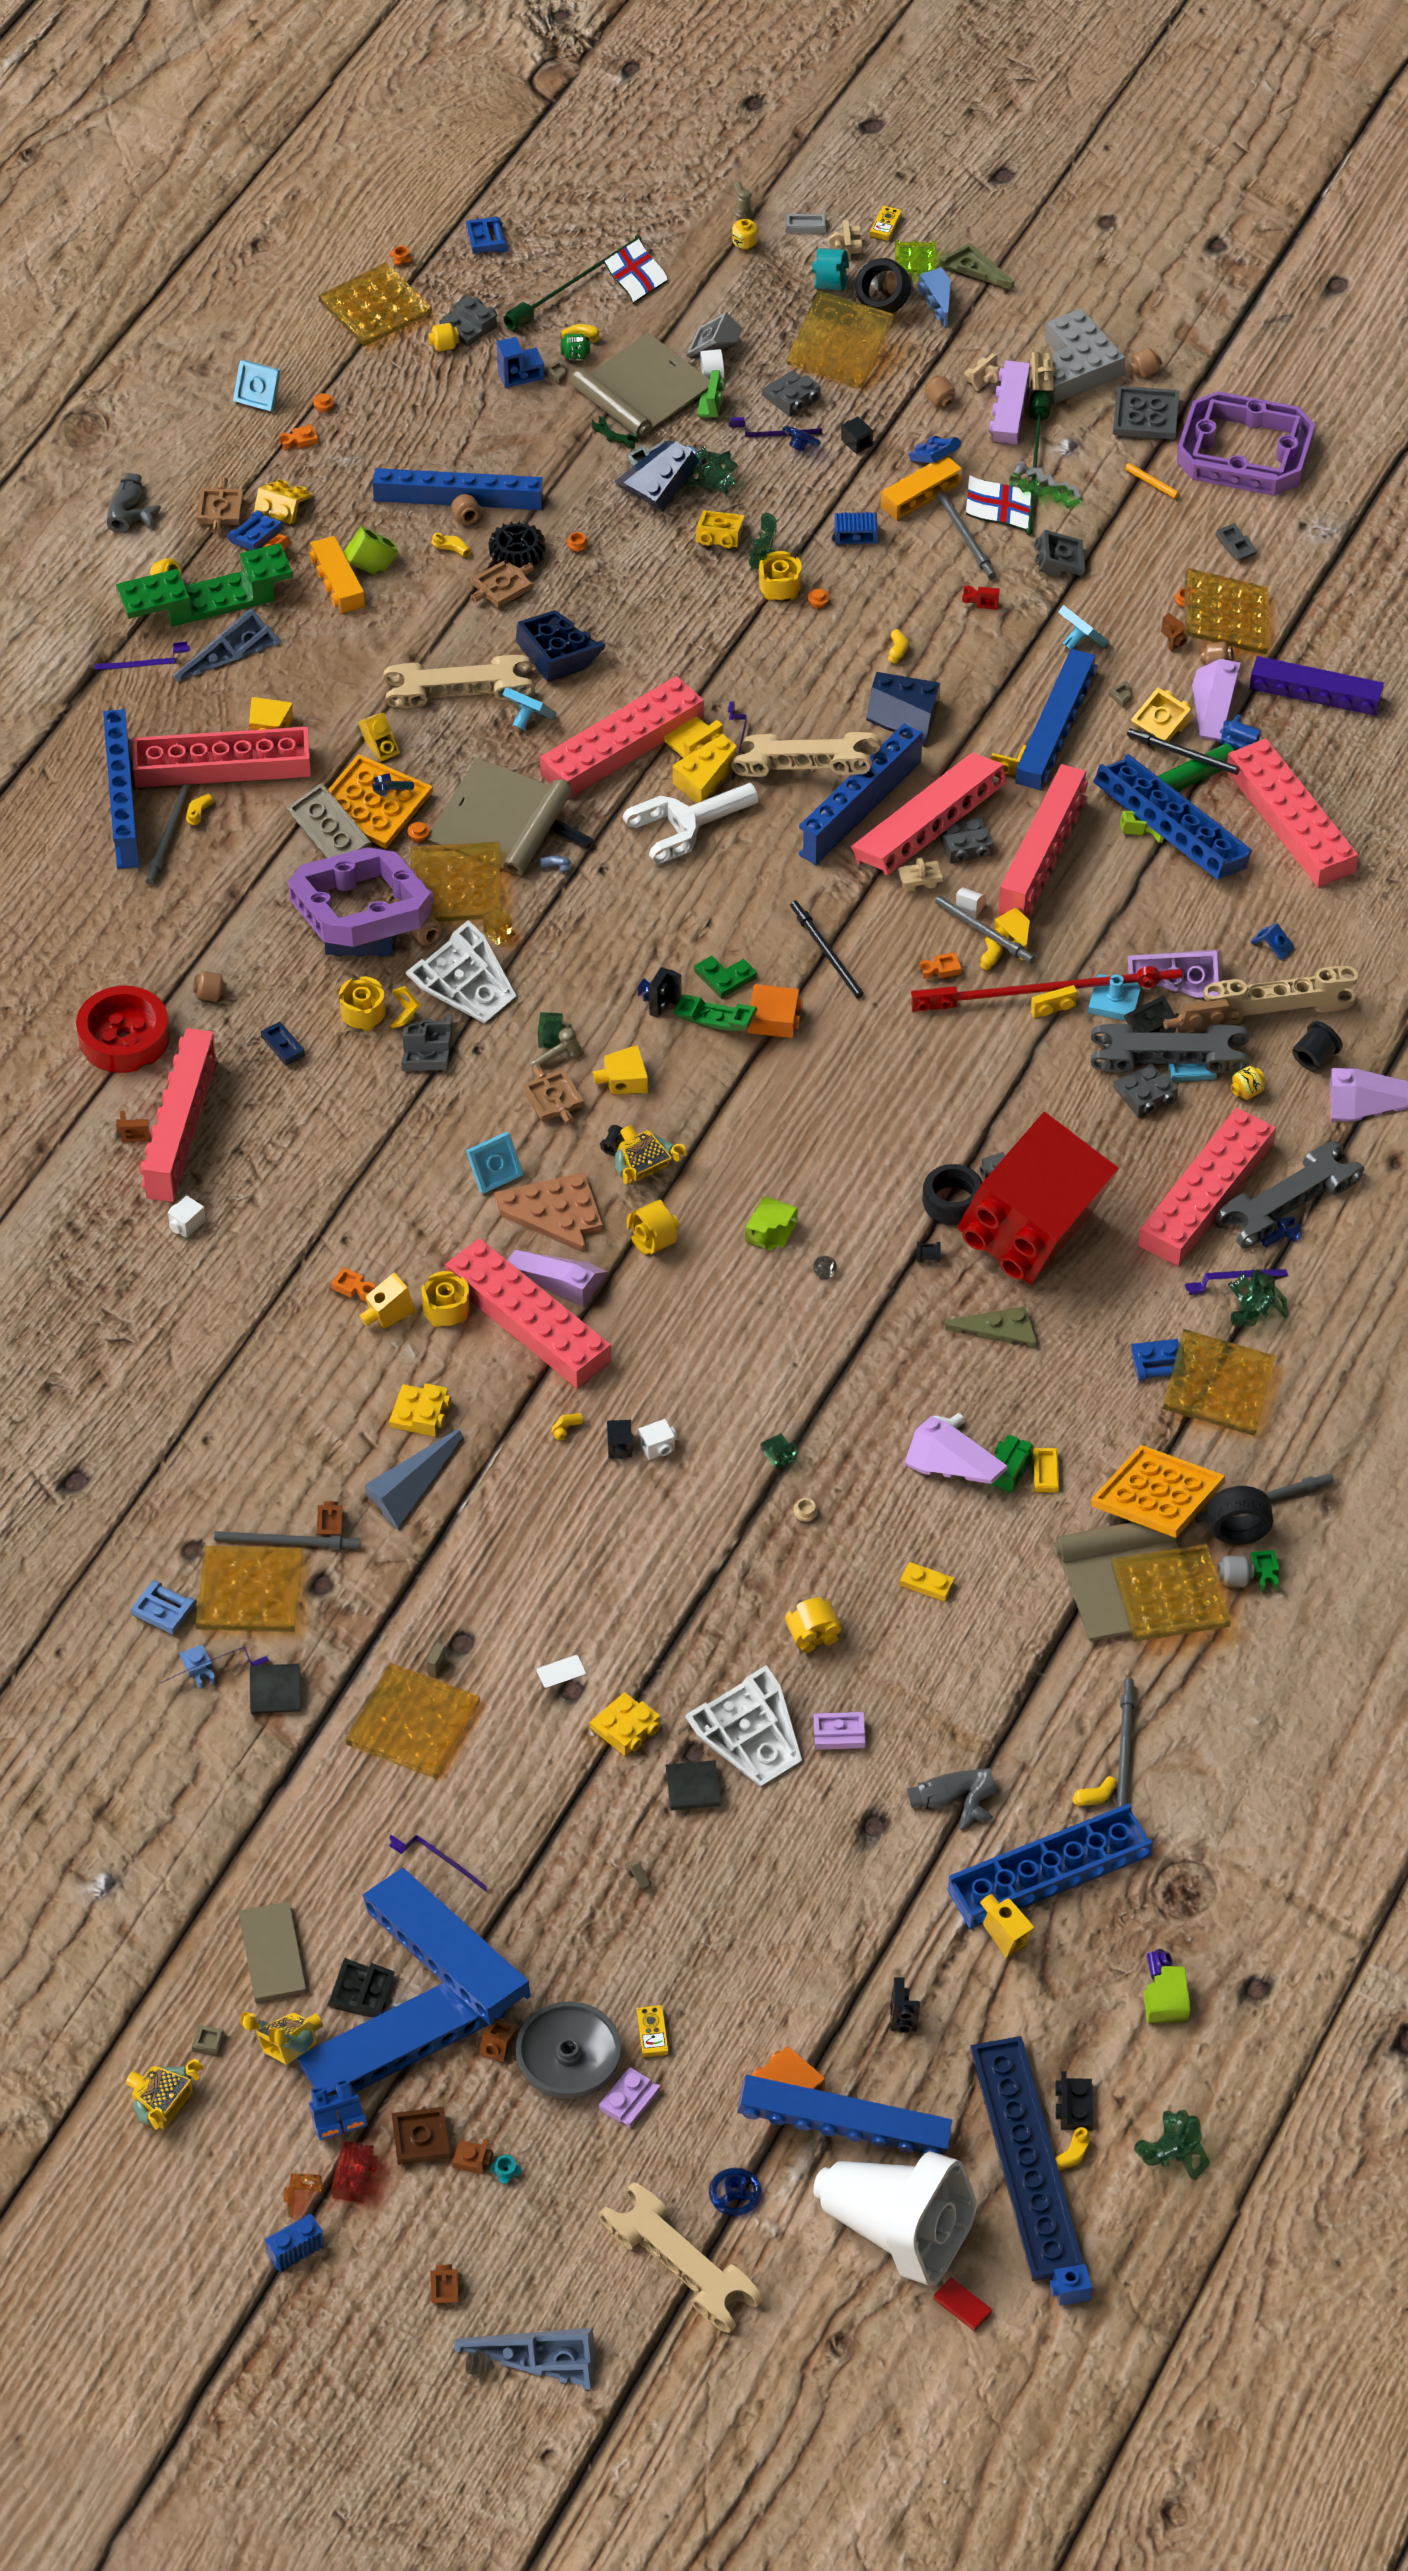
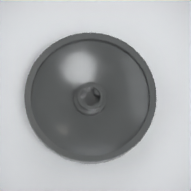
M558 2002L536 2011L523 2024L516 2041L517 2064L525 2080L541 2093L556 2098H580L598 2091L614 2076L621 2057L620 2037L613 2022L602 2011L580 2002Z

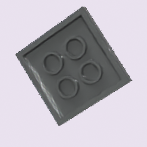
M1117 386L1113 435L1175 440L1180 390Z

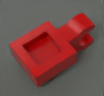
M964 586L962 602L977 603V608L998 610L1000 589L978 586V591H976L972 586Z

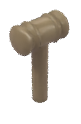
M736 182L734 188L737 195V204L734 214L736 217L744 219L748 217L752 194L747 190H743L740 182Z
M571 1028L561 1030L559 1033L561 1043L529 1062L532 1068L535 1065L537 1067V1064L542 1066L564 1051L567 1052L569 1057L578 1056L582 1051V1047L577 1041L574 1031Z

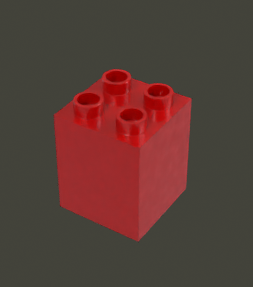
M1044 1111L981 1183L957 1229L962 1232L965 1242L970 1247L978 1251L986 1250L999 1260L1002 1270L1008 1276L1014 1279H1024L1032 1285L1093 1213L1119 1167Z

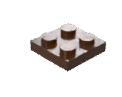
M444 2107L392 2113L398 2165L450 2158Z

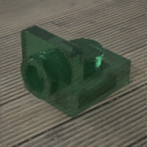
M540 1012L537 1033L539 1048L552 1049L561 1043L559 1033L562 1030L563 1013Z
M782 1433L760 1444V1449L775 1469L782 1465H788L796 1459V1445L794 1442L789 1444Z

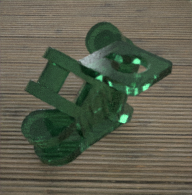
M704 445L701 446V450L694 454L698 460L706 457L709 462L702 466L699 462L684 482V485L719 490L727 495L729 487L737 482L728 475L738 467L737 463L732 461L730 451L718 454L707 451ZM698 473L699 479L694 478V474Z
M764 513L761 516V528L766 533L759 531L758 536H761L760 539H753L752 546L754 547L750 551L749 565L753 569H759L760 561L766 559L767 554L775 552V550H772V545L775 539L777 521L770 513Z
M1257 1269L1252 1273L1251 1281L1242 1272L1239 1274V1279L1228 1283V1286L1239 1299V1311H1233L1231 1314L1233 1326H1242L1243 1324L1250 1327L1254 1326L1258 1317L1267 1319L1269 1316L1267 1311L1270 1307L1276 1308L1284 1317H1288L1287 1299L1275 1286V1278L1272 1275H1265L1263 1271ZM1246 1285L1250 1291L1243 1296L1240 1289Z
M1178 2110L1177 2113L1164 2111L1162 2117L1164 2125L1163 2136L1157 2142L1139 2140L1135 2144L1134 2150L1150 2166L1161 2163L1163 2167L1169 2166V2160L1176 2158L1178 2162L1182 2161L1190 2178L1196 2180L1210 2163L1200 2143L1202 2139L1200 2120L1196 2116H1189L1186 2110ZM1175 2124H1178V2132H1174ZM1193 2154L1200 2156V2164L1196 2169L1192 2167Z

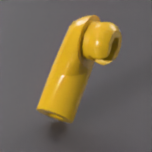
M582 1414L561 1415L552 1426V1435L557 1440H564L569 1426L581 1425L583 1423Z

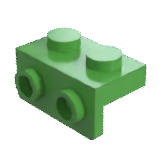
M720 370L711 371L708 390L700 396L697 413L699 418L718 417L720 405L723 402L722 393L725 391V379H721Z

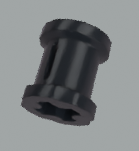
M611 1125L609 1127L606 1139L600 1143V1148L604 1153L615 1156L620 1143L625 1141L620 1133L623 1129L618 1125Z
M917 1241V1262H921V1260H936V1262H940L941 1242L921 1244L920 1241Z

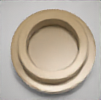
M802 1498L794 1505L793 1511L798 1520L811 1521L817 1516L818 1507L813 1500Z

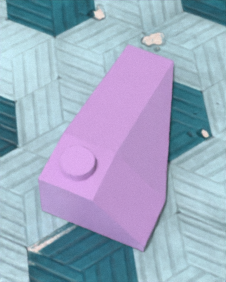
M1218 659L1197 669L1192 684V691L1194 693L1200 738L1217 742L1221 741L1222 733H1220V730L1223 729V722L1228 720L1239 682L1240 662Z
M1222 949L1128 955L1129 974H1136L1139 969L1147 966L1155 967L1158 971L1182 969V978L1160 980L1156 986L1197 998L1204 997V989L1207 985L1222 981ZM1211 991L1208 993L1211 996L1219 995V993L1216 991Z
M1332 1068L1329 1085L1331 1121L1356 1122L1362 1120V1117L1374 1114L1376 1117L1382 1115V1112L1408 1109V1081L1359 1069Z
M515 1250L507 1260L538 1286L582 1307L608 1275L607 1271L588 1262Z
M933 1416L929 1417L915 1430L905 1460L906 1466L923 1474L931 1475L932 1472L943 1473L944 1477L949 1478L952 1475L965 1476V1479L969 1481L990 1484L994 1483L1008 1470L1006 1464L959 1430Z

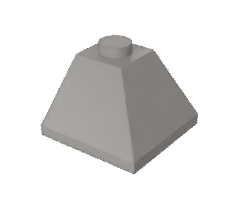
M725 312L698 328L686 355L694 357L701 355L700 351L724 350L729 346L733 347L739 342V336L743 328Z

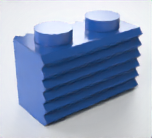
M835 513V544L878 543L877 513Z
M311 2213L264 2239L266 2253L279 2272H282V2269H286L287 2266L291 2267L292 2264H296V2261L300 2262L301 2258L305 2259L306 2256H310V2253L314 2254L315 2251L324 2248L323 2231Z

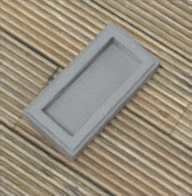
M786 214L785 233H826V214Z

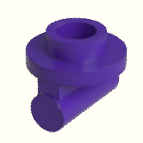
M1163 1949L1147 1953L1152 1979L1162 1974V1966L1173 1965L1171 1955Z

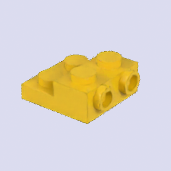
M703 510L696 526V542L705 546L715 544L722 545L724 548L738 547L745 515Z
M1157 687L1131 719V722L1141 730L1150 732L1155 737L1169 742L1177 731L1181 733L1193 719V708L1186 701L1180 702L1177 700L1175 695L1169 690L1163 691Z
M427 1383L424 1384L423 1388L402 1384L389 1420V1427L436 1437L438 1428H442L444 1425V1411L449 1409L452 1396L448 1395V1388Z
M624 1692L589 1722V1726L626 1757L631 1751L638 1750L646 1738L658 1732L660 1728V1715L643 1701L638 1703Z

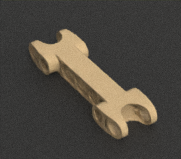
M502 655L493 658L491 664L426 670H424L423 665L420 663L392 665L384 670V680L388 684L400 687L386 693V702L393 708H418L424 706L427 703V699L493 693L497 699L505 701L509 700L502 695L506 687L529 697L535 692L534 682L531 679L518 676L525 675L532 670V660L525 655ZM520 663L528 664L526 666H519ZM393 673L398 674V675H396V676H394V677L388 676V675L393 674ZM525 686H529V687H530L529 689H526V690L521 689V688H523V687H525ZM392 697H399L400 699H398V700H392L391 698H392Z
M849 732L845 734L843 739L781 740V738L774 734L750 735L743 740L741 745L742 750L746 754L736 756L731 763V768L736 774L749 777L766 776L769 770L832 769L838 775L864 774L869 771L872 765V760L868 755L877 753L882 746V741L876 734L867 732ZM868 740L873 741L877 746L871 745ZM747 743L754 744V748H750ZM863 761L867 766H861L858 763ZM737 763L742 764L745 768L739 767Z
M1333 966L1319 969L1316 976L1246 985L1244 981L1239 979L1225 980L1207 985L1204 989V999L1207 1002L1226 999L1229 1004L1228 1011L1238 1010L1239 1019L1226 1021L1223 1025L1238 1024L1247 1015L1313 1007L1321 1013L1339 1011L1350 1008L1355 1002V993L1348 988L1357 983L1358 972L1350 966ZM1351 974L1353 978H1345L1343 975ZM1211 991H1216L1219 993V995L1211 996L1208 993ZM1349 996L1351 999L1348 1001L1341 1000L1340 997Z
M633 2182L625 2189L635 2206L633 2210L627 2213H619L604 2207L599 2212L601 2222L621 2245L628 2250H632L638 2243L641 2244L697 2294L691 2300L693 2307L709 2323L723 2332L730 2333L736 2327L735 2321L726 2309L730 2303L740 2301L752 2307H758L763 2302L759 2290L736 2266L729 2264L721 2271L665 2222L664 2219L669 2216L667 2207L643 2186Z

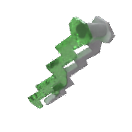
M1021 460L1016 465L1013 474L1009 477V485L1013 487L1018 486L1022 493L1033 489L1038 498L1051 494L1056 503L1063 501L1066 508L1081 503V495L1076 485L1070 487L1068 481L1056 484L1050 474L1043 475L1042 468L1027 467L1026 463ZM1026 473L1027 478L1036 475L1038 480L1028 483L1027 478L1021 480L1020 477ZM1039 483H1048V486L1043 488L1039 485ZM1064 489L1065 493L1060 494L1059 491ZM1073 493L1077 500L1069 501L1068 496Z

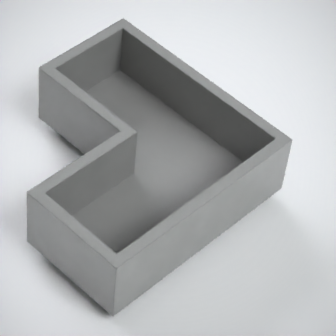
M1081 308L1046 322L1045 341L1055 351L1053 353V367H1056V372L1053 373V391H1048L1053 404L1124 376L1125 357Z

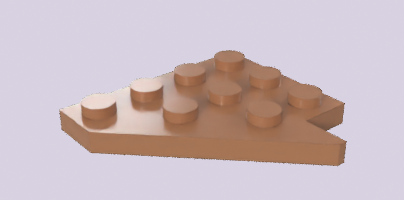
M584 1172L494 1192L500 1216L577 1250L585 1251L582 1235L603 1231V1224Z

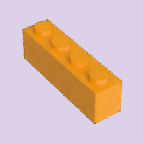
M948 456L930 463L881 491V508L897 521L937 498L939 491L946 493L960 485L962 468Z
M335 536L310 542L311 552H308L310 562L316 565L318 577L323 578L325 591L330 592L333 606H337L341 614L365 607L364 591Z

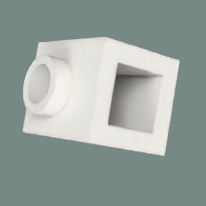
M186 1195L179 1203L174 1204L168 1212L169 1227L176 1234L180 1233L185 1238H188L206 1222L204 1206Z
M665 1419L638 1429L639 1444L648 1460L659 1456H666L675 1451L677 1434L673 1426L669 1427Z

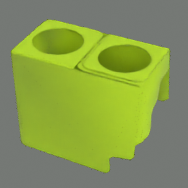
M360 526L343 551L350 564L372 575H375L377 571L384 572L399 553L394 541L363 526Z
M764 1196L745 1227L746 1243L773 1250L776 1246L784 1247L797 1224L798 1208Z
M1162 1966V1974L1155 1976V1982L1148 1984L1147 1990L1143 1991L1147 2023H1188L1190 2001L1185 1966Z

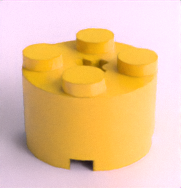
M775 551L767 554V558L759 563V588L767 600L794 599L798 596L802 585V564L800 559L797 557L795 559L791 556V553L786 551Z
M363 976L355 981L350 979L341 986L339 1001L341 1019L344 1023L354 1028L370 1031L383 1020L386 1014L385 994L379 981Z
M659 1199L628 1214L627 1228L628 1230L632 1228L634 1234L631 1236V1239L637 1249L643 1254H654L677 1241L679 1221L675 1215L670 1214L662 1200Z
M450 1271L437 1272L428 1277V1281L423 1284L421 1292L423 1313L431 1325L435 1327L451 1326L466 1321L470 1310L467 1281L462 1276L461 1278L455 1276L454 1272Z
M822 1597L805 1600L796 1605L797 1610L793 1614L789 1611L785 1616L786 1624L794 1642L801 1649L802 1653H809L821 1644L829 1646L838 1641L837 1635L842 1630L839 1618L828 1598L827 1601H824Z

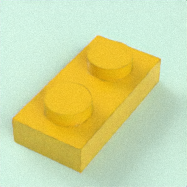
M1072 985L1032 997L1031 1013L1033 1017L1047 1016L1051 1013L1076 1007L1077 990L1075 986Z
M909 1562L900 1579V1586L945 1602L954 1585L955 1578Z

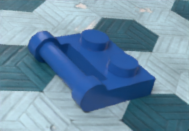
M500 217L466 221V229L473 254L490 251L504 253L508 250V244L504 240L501 228L503 224ZM488 228L494 230L495 241H491Z
M931 436L928 443L915 446V450L908 454L911 461L934 463L959 449L961 441L957 437L944 439L939 436Z
M257 510L238 529L230 531L227 537L233 544L254 550L262 547L283 530L284 527L282 521L265 516L261 511Z
M1178 1339L1131 1344L1130 1350L1138 1381H1145L1146 1378L1168 1375L1186 1376L1185 1363L1182 1359ZM1175 1364V1365H1173V1366H1164V1367H1155V1368H1146V1369L1144 1368V1367H1153V1366H1162V1365Z

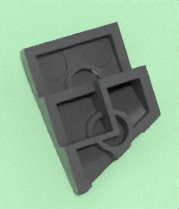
M447 1014L444 1020L436 1022L428 1019L419 1023L405 1025L402 1034L404 1049L401 1061L402 1071L447 1070L452 1043L453 1014Z

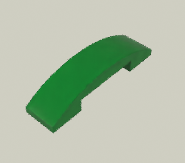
M683 994L674 1011V1015L709 1028L739 1031L749 1028L758 1009L754 1006L743 1004L729 1007L706 1003L701 997Z

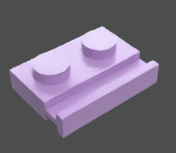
M864 1712L813 1714L815 1750L865 1748Z
M629 2067L600 2102L599 2110L619 2123L626 2124L627 2128L630 2129L658 2095L660 2085H655L649 2078Z

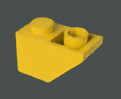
M378 713L358 721L366 744L380 762L400 754L385 713Z
M1015 907L995 919L994 930L1013 943L1018 942L1027 951L1030 920Z

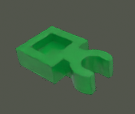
M1275 1550L1251 1552L1250 1560L1254 1566V1578L1261 1577L1260 1590L1262 1592L1265 1591V1583L1273 1584L1274 1590H1277L1279 1566Z

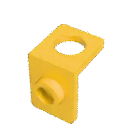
M1027 745L1022 746L1017 759L992 753L991 760L1002 763L1005 774L1016 776V768Z
M406 986L392 991L393 995L405 1008L390 1025L392 1029L410 1023L415 1018L414 1013L422 1006ZM401 993L405 994L410 1001H406L401 996Z

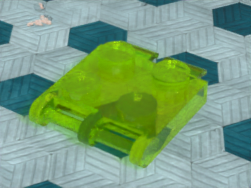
M896 240L895 261L907 272H910L911 276H913V272H917V276H920L922 273L935 270L936 241L927 243L918 242V240H914V242H900V240Z

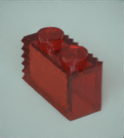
M343 2141L331 2187L332 2198L364 2203L366 2195L371 2194L373 2179H370L371 2171L376 2172L379 2159L378 2156H375L373 2145Z

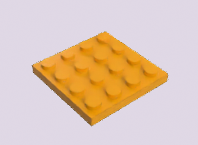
M358 754L328 790L371 843L387 849L433 793V786Z
M1140 1445L1092 1497L1091 1506L1177 1538L1225 1484V1475Z

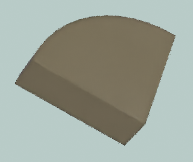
M561 359L545 368V374L558 384L566 376L565 364Z
M1127 681L1109 690V696L1122 708L1128 704L1131 691Z
M630 1860L624 1864L627 1873L634 1875L636 1885L639 1888L644 1889L650 1885L640 1862Z

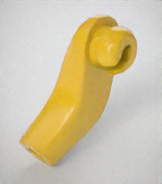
M575 324L560 331L563 339L568 333L584 334L592 343L600 339L599 329L587 324Z
M435 533L432 536V545L435 548L455 551L464 558L469 557L471 554V549L457 536H443L442 533Z
M895 629L891 633L894 646L889 651L888 660L894 664L903 658L909 647V641L899 629Z
M209 794L190 802L186 821L189 825H198L201 822L202 812L214 803L213 798Z
M986 936L985 942L988 950L982 955L980 966L984 970H990L1001 958L1003 946Z
M1108 1776L1097 1788L1077 1790L1073 1796V1802L1079 1807L1103 1804L1110 1798L1118 1782L1115 1778Z
M1077 2128L1073 2134L1070 2147L1064 2153L1055 2157L1058 2171L1074 2167L1083 2160L1090 2143V2135L1086 2128Z

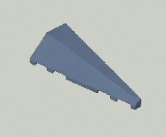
M249 609L172 677L179 682L277 645L281 641L271 628L264 624L254 609Z
M459 1429L453 1431L365 1484L366 1496L382 1510L383 1517L397 1530L401 1528L408 1513L411 1514L414 1510V1505L418 1499L424 1496L441 1472L443 1464L447 1459L451 1458L455 1447L459 1442L463 1441L464 1438Z
M593 2328L458 2338L454 2342L455 2351L478 2355V2358L481 2359L489 2358L502 2362V2365L539 2376L547 2375L557 2378L563 2383L570 2382L581 2385L583 2389L592 2388L596 2356Z

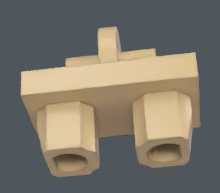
M842 220L843 233L835 232L829 237V245L836 249L843 247L844 250H847L848 258L851 260V254L862 253L860 226H849V220Z
M1032 352V358L1030 359V367L1032 368L1030 388L1037 391H1053V373L1056 372V367H1053V353Z
M992 353L987 358L982 357L977 361V366L974 369L968 368L964 372L966 382L972 383L974 391H979L989 382L996 383L999 380L1000 367L997 363V354Z
M917 858L915 865L898 867V873L906 892L915 891L919 885L935 888L938 882H943L938 861L924 863L922 858Z

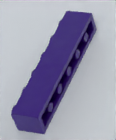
M1260 656L1256 657L1250 679V689L1375 716H1377L1380 707L1384 682Z

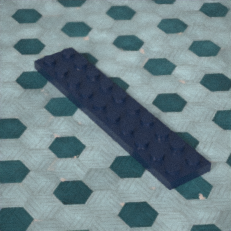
M1022 2036L971 2045L972 2059L1031 2281L1053 2278L1054 2269L1082 2265L1084 2263Z

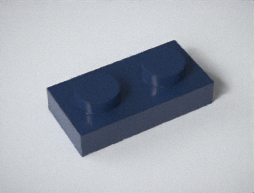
M281 1022L261 1031L262 1039L285 1066L305 1056V1050Z

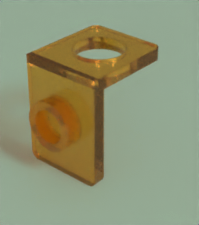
M291 2173L290 2185L284 2188V2203H287L289 2217H293L296 2190L322 2191L321 2175ZM310 2180L315 2182V2184H305L302 2181Z

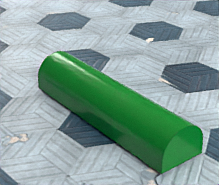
M1226 743L1205 753V755L1227 762L1228 753L1233 752L1234 749L1230 744ZM1192 759L1158 775V777L1178 792L1222 770Z

